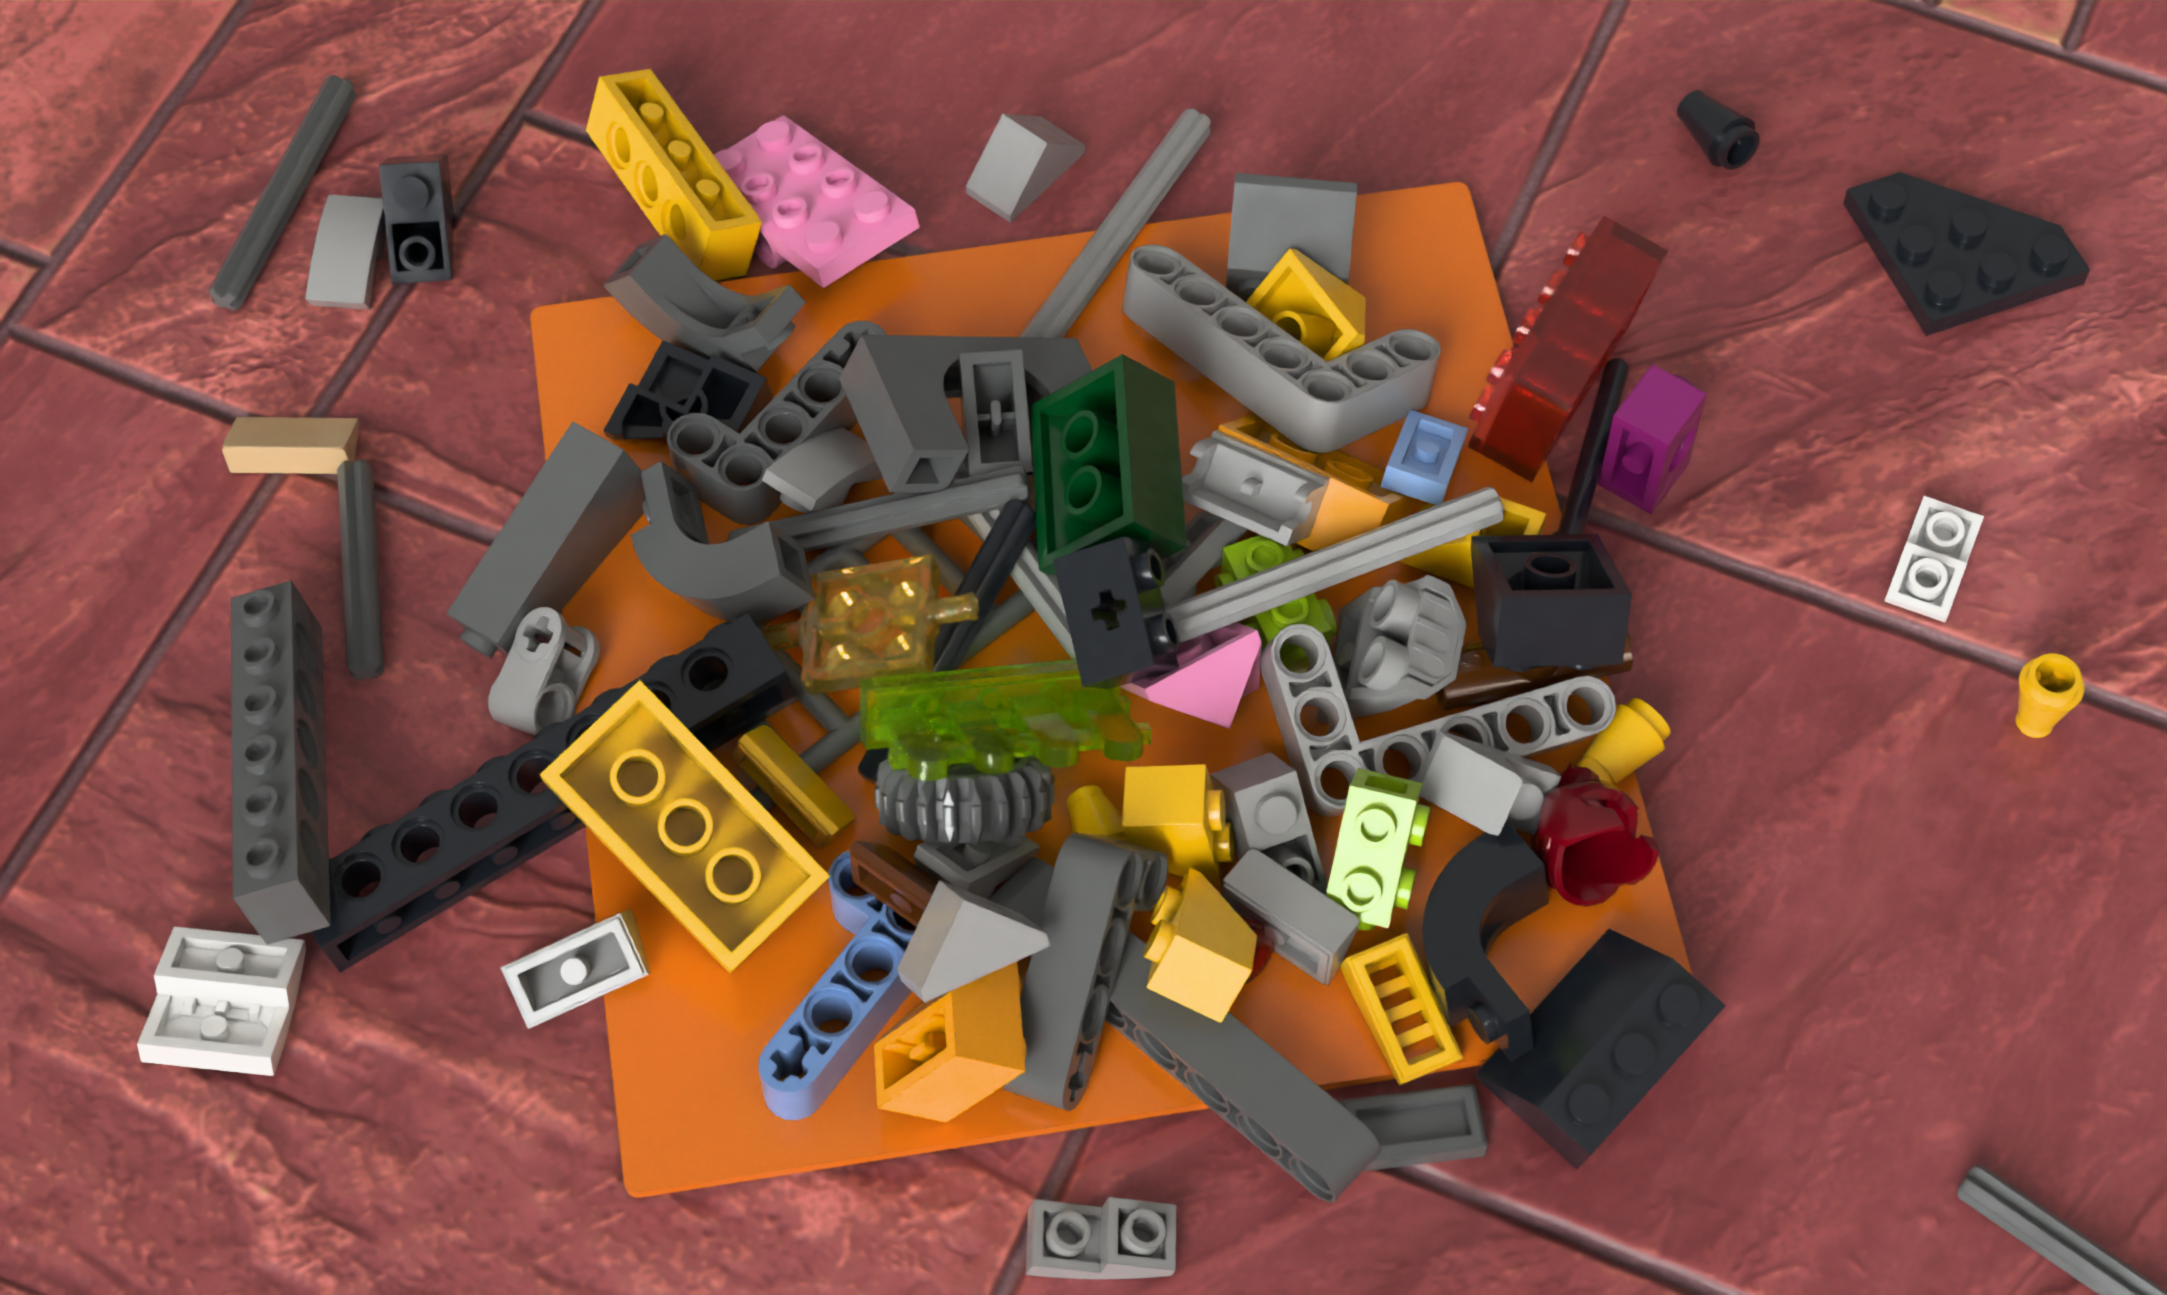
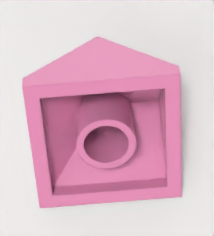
M1235 622L1180 643L1179 649L1175 651L1179 669L1118 687L1149 701L1230 729L1241 698L1259 689L1262 641L1256 629Z

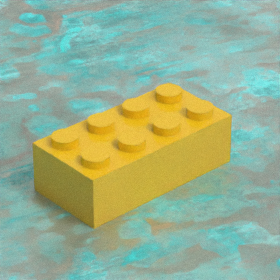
M640 680L540 774L543 782L730 974L830 877Z

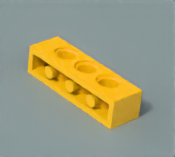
M651 69L600 76L586 132L659 235L667 234L680 250L704 274L714 281L746 275L762 220Z

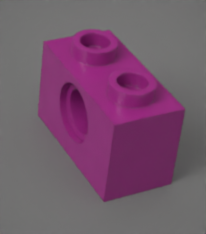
M1652 364L1613 415L1598 485L1652 514L1689 464L1707 393L1694 387L1686 378L1672 375Z

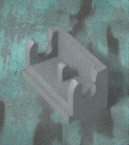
M1218 430L1213 431L1210 438L1200 440L1194 445L1190 454L1198 459L1190 475L1186 474L1182 477L1183 501L1285 546L1310 536L1331 478Z

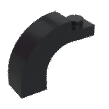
M1506 821L1498 836L1485 832L1460 850L1442 870L1430 891L1425 906L1423 941L1430 985L1449 1027L1451 1028L1468 1018L1480 1039L1486 1044L1495 1041L1512 1062L1534 1049L1530 1011L1490 963L1487 956L1491 946L1503 931L1549 904L1544 863L1510 823Z

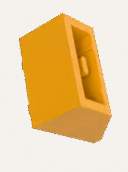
M1017 961L930 1001H921L874 1044L878 1109L947 1123L1026 1071L1025 1058L1027 1047L1023 1037L1020 1005L1022 983L1018 974Z

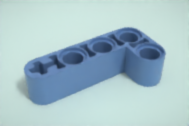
M849 851L843 852L833 861L829 869L830 877L828 882L835 919L855 936L764 1047L759 1057L758 1070L766 1105L776 1116L785 1120H800L809 1117L820 1108L912 992L901 981L897 968L915 931L902 929L900 926L907 920L870 893L864 896H852L846 893L852 887L858 886L853 882ZM871 969H881L889 973L888 976L877 982H868L859 978L865 971ZM832 1019L842 1020L849 1024L844 1030L837 1033H825L818 1029L824 1022ZM803 1071L804 1077L802 1079H799L798 1076ZM782 1077L786 1078L784 1082L780 1081Z

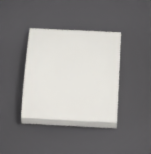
M174 926L154 974L158 994L137 1043L141 1062L274 1076L286 1041L299 990L306 952L305 940L287 938L266 944L260 935Z

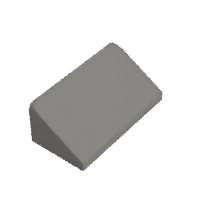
M1256 849L1247 851L1223 879L1221 896L1257 935L1258 941L1323 985L1331 983L1357 932L1359 919L1356 915Z
M631 909L501 967L528 1029L651 974L638 926Z

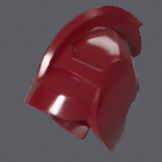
M1570 763L1567 769L1560 774L1562 777L1557 787L1545 797L1542 803L1535 835L1531 834V849L1545 865L1547 884L1552 889H1556L1559 895L1567 902L1588 907L1604 903L1622 885H1635L1643 880L1654 868L1659 856V848L1653 837L1640 834L1636 838L1637 810L1639 807L1626 793L1607 781L1599 780L1598 774L1591 769L1577 767Z

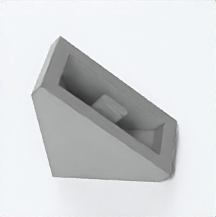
M1002 114L966 185V194L1011 223L1086 153V145L1042 116Z
M939 880L897 970L901 981L923 1002H927L1051 945L1047 933L1023 914Z

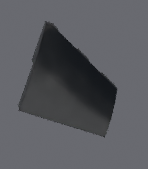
M663 340L638 386L629 383L603 431L607 437L615 440L667 438L668 429L675 420L690 413H704L714 417L740 434L771 402L774 395L767 378L713 354L707 360Z

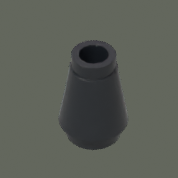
M1700 90L1689 93L1680 102L1677 108V117L1683 122L1712 165L1723 166L1728 170L1737 169L1747 163L1755 154L1759 146L1760 136L1755 131V124L1752 119L1707 96Z

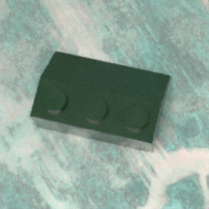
M1121 354L1030 405L1039 571L1047 575H1056L1054 558L1121 537L1149 542L1150 548L1156 551L1161 561L1187 548L1174 381Z

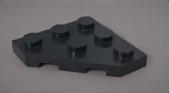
M1901 172L1848 188L1843 202L1844 206L1926 336L2083 285L2089 274V267L2061 225Z

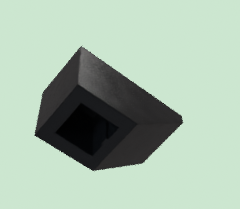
M448 154L387 158L379 165L392 284L452 280L454 210Z

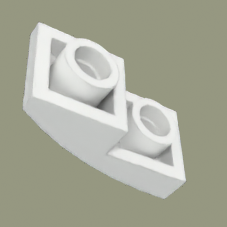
M1923 496L1885 602L1946 622L1984 516Z

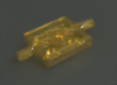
M932 554L811 574L815 599L806 604L800 619L796 622L771 626L765 625L763 627L765 633H762L773 652L801 647L803 651L801 682L810 695L933 676L935 639L942 624L977 620L979 606L973 592L945 598L938 597L940 567Z

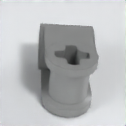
M539 607L529 612L517 627L515 640L499 676L491 687L488 697V709L491 717L497 723L536 735L544 727L552 723L564 722L574 716L575 707L587 679L598 662L600 643L596 634L583 626L570 627L567 625L563 615L550 607ZM537 633L550 640L548 644L541 643L534 638V635ZM566 646L575 647L581 651V655L577 656L565 649Z

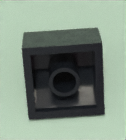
M1598 534L1472 536L1470 548L1478 635L1493 667H1503L1511 671L1524 672L1532 670L1536 666H1568L1577 670H1591L1599 665L1622 664L1632 594Z

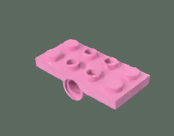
M785 115L763 124L756 132L728 149L714 154L715 158L762 220L754 248L757 256L768 267L773 269L789 261L823 288L920 228L915 209Z

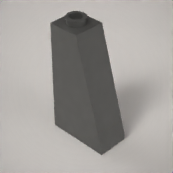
M575 422L571 423L446 613L464 629L459 636L463 643L489 659H492L497 650L508 656L515 640L517 627L522 619L529 612L539 607H550L560 612L644 514L642 501L646 496L641 470L622 448ZM536 633L534 638L537 640L540 635Z

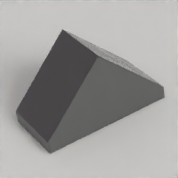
M1023 349L959 353L962 433L970 448L966 455L969 477L1014 466L1024 467L1028 475H1033Z

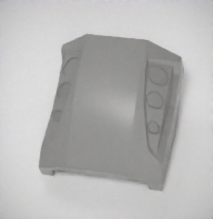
M1426 575L1419 580L1405 584L1396 580H1390L1384 586L1370 588L1340 609L1338 616L1340 624L1333 661L1352 720L1358 717L1390 711L1416 699L1425 700L1456 680L1467 622L1450 584L1431 575ZM1319 708L1317 720L1329 725L1326 714Z

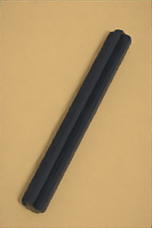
M1011 499L1003 506L858 765V772L870 783L876 785L877 772L881 762L895 752H905V750L915 745L1036 528V512L1025 503Z

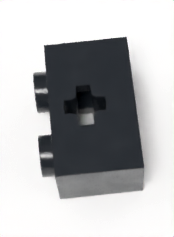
M1121 537L1053 559L1083 687L1111 689L1179 669L1175 652L1180 647L1179 631L1173 617L1165 610L1160 587L1165 582L1164 569L1158 554L1154 549L1150 548L1149 542ZM1126 603H1127V611L1121 613V614L1118 616V620H1117V612H1121L1122 610H1124V609L1126 608Z

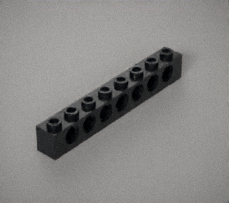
M747 613L733 622H724L715 626L705 635L703 640L677 655H669L659 659L644 675L622 688H614L603 692L594 699L588 708L564 722H556L544 727L535 735L532 741L506 756H498L488 760L480 766L476 774L449 790H440L432 793L420 803L417 809L391 824H383L371 829L362 837L359 843L334 858H329L331 926L311 932L321 950L341 973L586 827L550 788L540 793H532V791L543 781L540 774L639 680L709 752L797 701L798 698L785 668L750 615ZM725 679V682L717 689L702 691L709 682ZM497 813L495 818L486 826L474 828L477 821L483 816ZM438 847L437 852L430 859L416 863L418 857L424 851ZM380 882L374 892L365 897L358 898L362 889L368 884Z

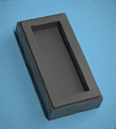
M1475 1084L1340 1100L1339 1102L1369 1128L1380 1144V1154L1364 1171L1483 1157L1486 1155L1488 1146Z

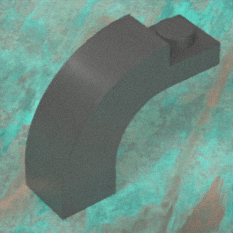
M667 234L639 244L603 284L605 289L629 314L662 341L669 342L707 360L711 358L712 354L752 372H757L778 346L793 332L795 324L791 320L806 303L790 284L756 296L743 295L729 290L704 274Z
M662 461L641 471L646 496L642 501V507L650 524L630 535L642 565L665 588L700 611L712 617L731 622L747 613L754 622L767 620L792 611L815 599L802 544L769 521L730 541L709 544L697 486Z

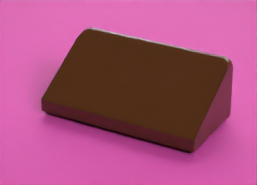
M855 840L849 847L853 882L917 927L938 881L885 844Z

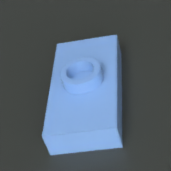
M1410 409L1387 464L1380 487L1434 505L1442 504L1469 428Z

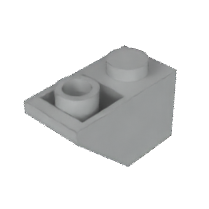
M1270 752L1211 773L1210 776L1214 790H1223L1225 822H1232L1234 850L1239 861L1247 851L1256 849L1321 893L1326 894L1328 886L1296 770Z

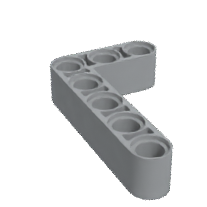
M1144 245L1133 250L1130 256L1122 303L1123 312L1127 317L1305 450L1316 453L1335 451L1406 417L1410 409L1419 411L1428 404L1441 347L1438 341L1425 332L1414 329L1394 331L1326 362L1173 249L1161 245Z
M1305 624L1290 625L1282 629L1266 645L1260 658L1261 673L1291 767L1296 770L1305 805L1315 814L1325 817L1344 814L1347 797L1337 800L1324 792L1320 781L1324 768H1334L1341 771L1347 778L1350 787L1357 768L1388 775L1383 768L1382 759L1386 750L1393 749L1405 755L1409 762L1410 773L1407 780L1416 781L1439 730L1444 732L1455 731L1461 733L1468 740L1524 758H1530L1580 743L1606 729L1614 719L1616 711L1615 696L1610 687L1600 679L1583 676L1360 742L1329 645L1323 634L1314 627ZM1292 643L1300 646L1306 652L1309 660V667L1306 673L1291 672L1283 665L1280 659L1281 645ZM1569 695L1579 696L1588 703L1591 710V719L1588 725L1578 724L1570 717L1567 711ZM1312 705L1318 707L1326 714L1329 723L1326 736L1311 735L1303 728L1300 721V712L1303 706ZM1509 713L1519 714L1528 721L1531 728V737L1528 744L1516 742L1508 734L1506 719Z

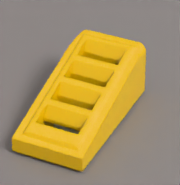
M1408 933L1352 955L1340 964V969L1399 1086L1463 1059ZM1396 965L1401 976L1375 987L1373 986L1369 975ZM1408 988L1413 1000L1384 1011L1380 999ZM1415 1013H1421L1425 1024L1395 1036L1391 1027L1392 1023ZM1433 1036L1439 1048L1408 1061L1406 1060L1401 1048Z

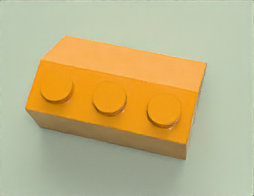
M1256 414L1221 424L1218 428V431L1331 478L1310 536L1291 544L1292 549H1296L1301 545L1312 551H1317L1409 516L1419 500L1380 487L1385 473L1384 470L1339 449L1328 453H1316L1305 450Z

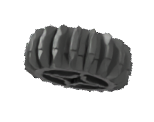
M978 739L968 742L953 740L949 743L940 744L931 742L928 746L924 747L911 746L905 752H895L879 764L876 787H874L875 807L879 810V823L884 825L886 830L894 835H902L903 838L909 841L921 839L927 844L943 842L950 843L951 846L957 843L977 845L979 842L985 841L1000 843L1007 837L1021 838L1027 832L1037 831L1043 827L1044 823L1052 819V804L1055 803L1054 775L1051 774L1050 759L1044 757L1041 752L1033 748H1026L1019 743L1007 745L1000 740L994 742H980Z

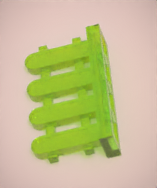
M1076 659L860 679V741L866 750L889 748V764L892 769L905 768L911 777L918 780L935 781L943 779L949 774V764L971 762L976 770L983 773L1003 774L1013 770L1016 757L1036 756L1046 766L1065 768L1078 763L1079 751L1100 749L1105 757L1112 760L1133 761L1143 755V745L1151 744L1152 728L1147 722L1135 723L1131 719L1130 701L1125 695L1119 696L1120 686L1111 689L1083 687Z

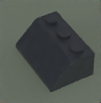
M1608 929L1530 1014L1534 1049L1511 1062L1499 1047L1476 1072L1474 1077L1577 1170L1726 1005L1673 958Z

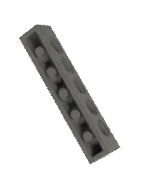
M292 580L231 598L233 899L266 944L331 926L322 627Z

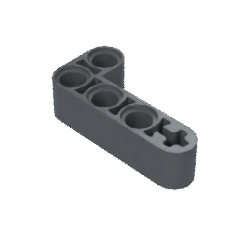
M855 321L843 326L740 434L714 417L704 413H690L681 416L672 423L667 434L672 469L697 486L700 501L728 519L739 524L748 525L762 522L782 504L780 500L781 492L762 481L766 469L806 440L842 427L850 431L858 422L839 377L861 335H886V332L879 325L870 321ZM790 441V443L787 444H779L781 442ZM697 452H705L698 455H691ZM743 483H753L747 486H738Z
M1075 832L1065 840L1056 860L1039 928L1047 933L1051 946L1032 954L1020 998L1022 1031L1027 1047L1025 1058L1026 1071L1003 1086L1004 1090L1069 1112L1080 1103L1090 1079L1133 911H1149L1158 903L1168 875V858L1165 853L1103 834Z

